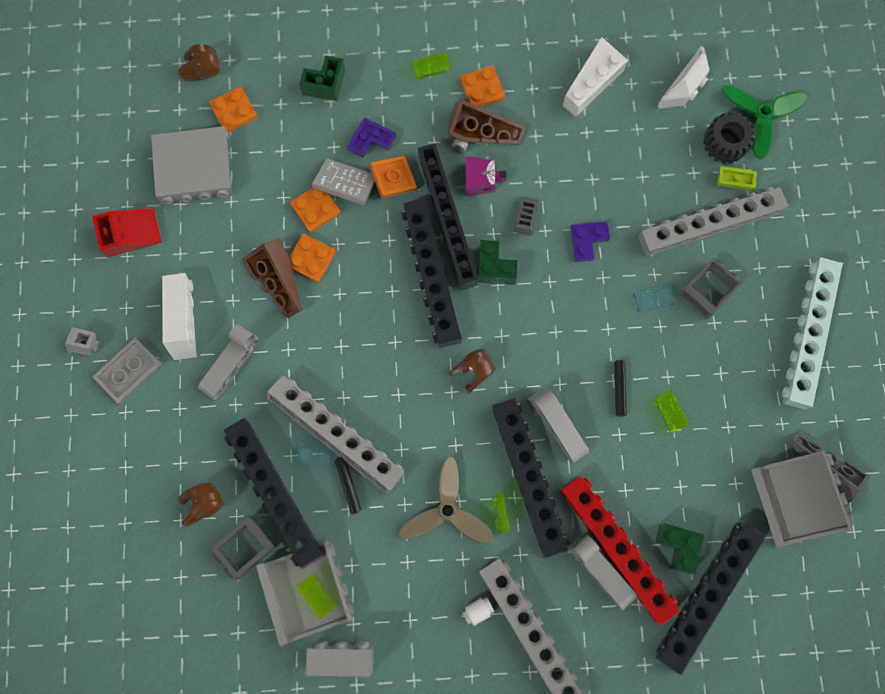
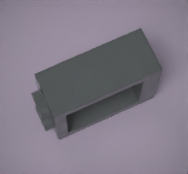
M713 258L679 295L708 319L736 291L742 282L736 274L730 273L721 261ZM708 270L730 288L714 306L693 288L696 282Z
M248 515L214 544L211 550L214 552L212 554L213 558L218 563L222 562L226 567L224 570L231 579L235 578L237 580L241 579L271 553L277 545L254 517ZM247 526L264 549L240 570H237L221 548Z

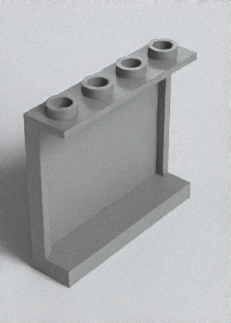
M225 126L151 135L155 197L160 203L168 205L177 201L190 202L194 199L208 200L210 197L226 198L229 195H234V191L231 188L227 143L229 141V134Z
M825 450L751 469L777 548L844 531H853L851 527L855 525L851 513H846L844 505H848L845 494L839 493L837 486L841 485L838 474H833L830 466L834 465L831 454H826Z
M329 541L318 544L325 556L305 569L294 565L291 560L293 554L256 566L280 646L353 620L352 615H355L352 603L348 604L346 595H348L346 584L341 583L340 576L342 571L339 563L335 564L333 556H336L333 544L329 545Z

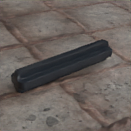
M616 360L614 362L616 416L625 417L627 415L626 364L624 360Z
M343 457L336 458L335 465L350 513L357 514L362 511L348 464L343 460Z

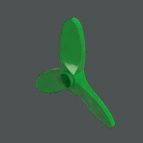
M724 85L721 88L723 95L729 101L753 117L755 121L753 125L755 140L753 141L752 149L755 157L759 160L769 153L772 144L773 125L771 119L780 118L796 111L807 100L805 93L793 92L779 96L767 104L757 101L736 87Z

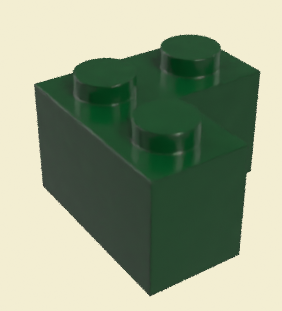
M325 55L321 71L303 68L299 83L302 95L337 102L345 73L344 60Z
M481 240L478 283L515 285L518 260L499 259V241Z
M666 523L659 524L655 544L674 549L670 569L696 575L705 535Z

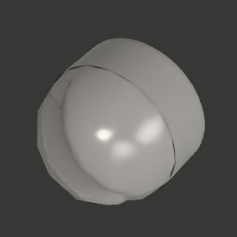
M456 138L452 147L460 153H465L468 142Z

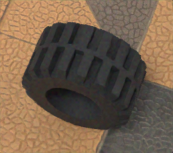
M729 112L727 115L723 113L720 117L717 116L712 121L704 134L703 145H706L704 149L709 151V157L713 156L716 162L721 160L723 164L726 161L731 164L744 157L755 140V135H753L755 130L751 128L752 123L747 122L745 116L742 118L739 113L733 115V112ZM721 133L732 135L736 143L732 144L725 141Z

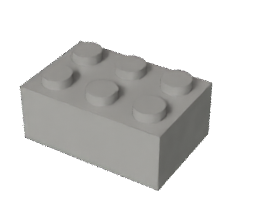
M316 641V643L307 648L306 676L370 677L373 672L374 646H370L369 642H357L355 645H348V641H337L334 645H328V641Z

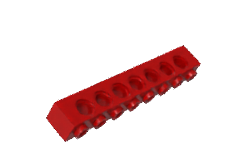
M579 476L562 488L560 493L620 576L636 593L637 599L654 623L662 626L680 612L677 608L678 602L671 594L668 595L664 590L666 586L659 577L655 578L651 565L646 560L643 561L639 556L641 552L635 544L631 545L627 538L629 536L622 527L619 528L617 526L613 513L610 510L606 511L602 498L598 494L595 495L590 489L592 485L586 477L582 478V476ZM581 493H584L588 496V502L586 504H582L579 501V495ZM593 509L600 513V518L597 521L591 517ZM605 526H609L612 529L610 537H606L603 534ZM617 543H622L624 546L622 554H618L615 550ZM631 559L636 562V569L634 571H630L628 568V562ZM644 576L649 581L646 588H643L640 584V580ZM655 594H659L661 597V602L658 605L653 603V596Z

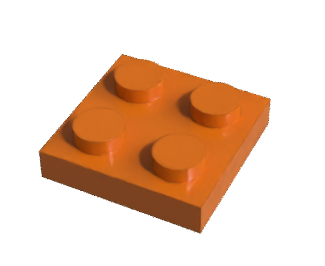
M493 65L460 76V82L468 102L481 108L506 98Z
M241 86L209 101L221 126H225L228 133L258 119Z
M405 155L370 163V169L381 198L416 191L417 186Z
M311 188L290 202L310 234L341 214V211L328 193Z
M302 234L289 257L291 269L319 283L332 261L336 249Z

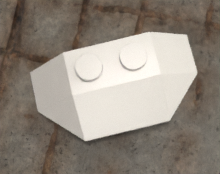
M703 46L698 49L662 97L658 105L660 109L686 105L689 99L691 101L694 100L698 94V87L702 88L708 80L706 76L709 72V66Z

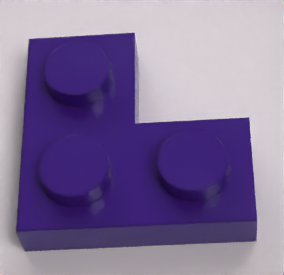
M364 117L348 144L347 150L364 158L372 143L388 151L397 135L395 132Z
M608 221L570 226L575 262L593 261L594 251L592 243L610 240Z

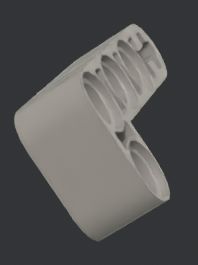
M236 324L232 328L228 336L231 341L198 386V390L213 400H216L222 394L258 344V337L240 324Z
M542 388L527 398L531 408L540 414L571 463L574 464L589 453L588 447L555 395L549 389Z
M583 536L569 549L622 611L638 597L599 552V547L589 536Z

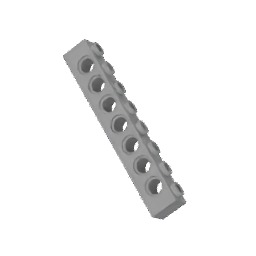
M770 187L759 194L751 193L740 200L738 198L732 199L725 205L719 203L706 211L700 209L690 216L685 214L671 222L670 220H665L658 226H647L642 229L638 239L645 257L782 214L789 206L781 187L775 189ZM743 207L748 208L749 212L745 211ZM726 212L730 213L732 217H729ZM709 218L714 219L715 223H712ZM691 223L696 224L698 229L694 228ZM674 229H679L681 234H677ZM657 234L662 235L664 240L659 239Z
M282 376L267 391V399L335 454L343 457L345 462L386 495L402 479L405 472L398 463L391 462L383 451L376 450L372 443L366 438H361L353 427H347L342 423L338 415H332L327 411L323 403H317L312 399L308 391H302L297 387L293 379H287L285 376ZM288 395H294L296 399L289 400L286 397ZM303 407H309L311 411L304 412L301 409ZM324 419L326 423L318 424L316 420ZM339 431L341 435L336 437L331 432ZM354 443L356 448L350 449L346 444ZM369 455L372 460L365 461L362 459V456ZM384 467L387 472L380 473L377 468Z
M498 558L479 570L478 572L551 694H562L566 686L572 687V694H586L582 687L578 689L575 684L577 678L571 669L567 670L563 664L566 660L560 650L556 652L552 646L555 642L550 633L543 631L541 626L544 623L538 614L534 615L530 609L533 606L527 596L523 597L519 590L522 587L516 578L512 579L508 572L511 569L505 560L501 561ZM498 576L506 578L507 583L504 587L500 588L496 585ZM509 594L517 596V603L515 605L507 603V596ZM521 612L528 614V620L525 623L518 622V615ZM532 630L539 632V638L536 641L529 640V633ZM543 649H549L550 656L546 660L540 658V652ZM555 667L561 669V675L558 678L551 676V671Z

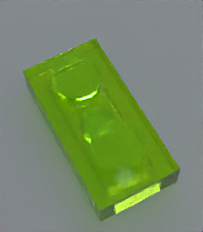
M446 52L412 61V67L417 80L451 71Z
M672 390L653 399L670 434L689 426Z
M495 493V498H491L493 510H497L498 518H495L496 530H500L501 534L509 533L504 493Z
M314 573L296 586L319 620L337 607V604Z

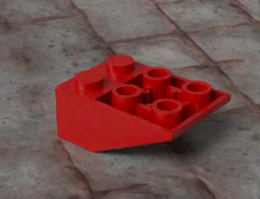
M154 208L108 211L92 216L99 251L107 258L162 243Z

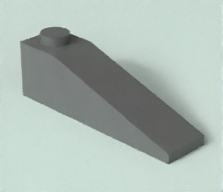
M799 433L790 440L791 445L800 456L822 451L818 444ZM830 452L834 465L830 466L833 474H838L841 485L837 486L839 493L845 494L849 504L862 490L870 476L848 461L846 463L836 459V454Z

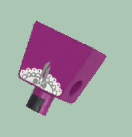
M466 156V196L494 192L496 182H506V171H496L494 160Z

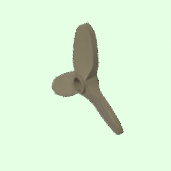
M448 457L444 461L440 473L439 493L441 504L438 508L425 511L405 523L399 532L400 537L405 539L418 537L435 529L443 521H450L459 531L482 543L493 542L494 536L491 530L481 520L468 512L457 509L455 502L459 490V473L457 463L452 457ZM449 505L453 508L451 516L443 515L442 508Z

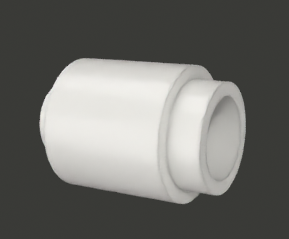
M486 597L483 600L480 598L465 606L466 611L463 612V615L468 624L472 622L473 626L491 617L490 614L494 613V610Z

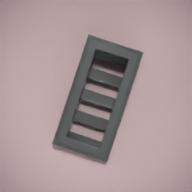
M525 197L520 198L513 232L532 235L539 200ZM523 202L533 204L534 207L524 206ZM522 209H524V210H529V211H533V212H532V213L522 212ZM520 216L531 217V219L521 218ZM519 221L525 222V223H530V226H529V225H524V224H519Z

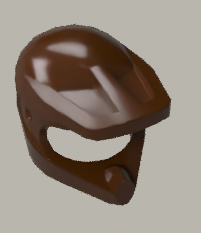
M205 44L193 45L184 54V59L189 62L178 69L180 77L188 82L214 77L220 71L217 52L214 48Z
M477 349L466 355L449 372V375L452 376L461 370L463 374L473 371L475 373L474 381L472 384L465 386V389L470 394L496 368L485 349Z
M212 483L196 485L178 497L181 505H185L188 500H192L190 513L182 521V524L186 527L216 514L224 504L220 493Z

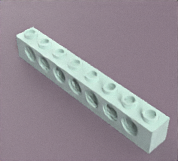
M820 257L815 262H812L809 267V273L811 274L810 279L805 285L807 293L802 301L801 307L803 311L797 322L799 330L795 334L794 343L796 344L790 355L791 367L787 370V385L782 391V397H784L783 404L804 410L813 407L843 263ZM820 277L824 279L825 283L820 280ZM816 294L821 297V300L817 299ZM812 311L817 314V318L813 316ZM808 329L813 331L814 336L810 335ZM804 347L810 350V354L805 351ZM801 364L805 366L806 372L801 369ZM797 382L802 385V390L798 389Z

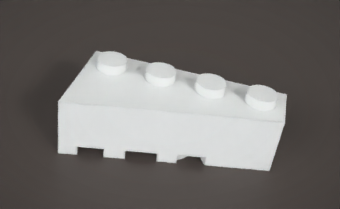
M601 37L568 90L563 106L575 117L579 115L624 72L628 60Z
M186 273L162 276L163 344L174 360L197 357L193 316L194 302L191 294L193 282L188 279Z

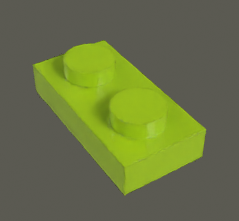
M720 166L718 169L717 186L754 191L756 188L757 171Z

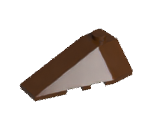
M460 99L454 104L449 119L447 135L465 142L520 145L526 127Z
M279 238L263 243L242 258L250 275L254 280L258 279L263 285L262 289L273 296L274 303L287 318L302 311L289 257Z

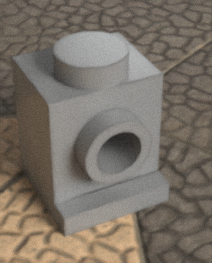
M72 327L65 345L67 353L74 352L91 356L92 351H97L99 341H97L94 332Z

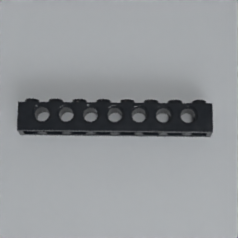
M436 143L418 147L419 162L459 290L462 291L478 286L479 279Z
M426 199L403 203L404 210H401L403 221L407 220L408 227H405L407 237L412 239L413 244H410L412 255H416L417 261L414 262L416 273L420 272L422 278L418 280L420 289L425 290L426 296L423 297L425 308L429 307L430 314L427 316L430 326H434L435 332L432 333L434 344L438 343L439 348L460 344L462 338ZM414 219H420L422 222L419 224H415L412 221ZM425 236L426 239L424 241L417 240V237ZM423 253H429L431 255L427 259L421 257ZM428 270L435 272L433 276H427L425 273ZM436 287L440 292L433 294L430 292V289ZM437 305H442L445 309L437 312L434 308ZM447 323L449 328L442 330L439 328V325Z
M515 398L492 405V411L543 558L568 551L569 540L566 533L563 534L560 526H563L560 515H556L553 507H556L553 496L548 494L547 488H549V483L546 476L542 477L540 471L542 464L540 458L535 457L534 450H536L533 439L528 437L529 427L526 420H522L521 413H523L520 402L516 403ZM513 416L516 419V424L509 425L506 422V418ZM513 435H520L523 438V442L521 444L514 443ZM519 454H528L529 462H521ZM531 471L536 475L534 482H529L526 479L527 472ZM534 490H539L542 493L541 501L533 499L532 493ZM541 509H545L549 513V518L546 521L539 517ZM549 528H552L556 533L553 540H549L546 537V531Z
M243 418L224 429L226 433L225 441L229 447L233 446L236 451L233 453L238 463L242 462L245 468L243 473L248 480H252L254 484L252 489L257 497L261 496L264 502L261 505L267 515L271 514L273 518L271 523L276 532H281L283 536L281 539L282 544L286 549L291 550L293 554L291 560L294 565L305 569L325 556L250 422ZM247 438V445L241 448V440ZM257 455V461L254 464H250V457ZM261 472L267 473L264 481H259L258 479ZM275 488L276 496L269 499V490ZM285 505V514L279 516L277 513L278 508ZM294 522L296 529L293 533L289 534L287 526ZM300 540H304L306 543L303 551H298L297 543Z
M739 522V524L736 523L730 531L731 537L721 545V553L711 561L709 565L711 569L701 577L699 581L701 585L698 590L691 593L688 599L690 601L688 606L679 612L678 622L675 626L672 625L667 632L668 638L656 650L657 655L655 658L679 675L685 670L766 538V535L747 522ZM740 539L744 542V548L742 550H740L737 545ZM729 556L734 560V564L731 567L727 564ZM718 573L723 575V582L721 584L716 580ZM708 590H711L713 593V598L710 601L706 599V592ZM698 607L702 609V616L700 618L695 616V610ZM689 624L692 631L690 635L686 636L684 628ZM676 642H679L681 645V650L678 653L673 651V645Z

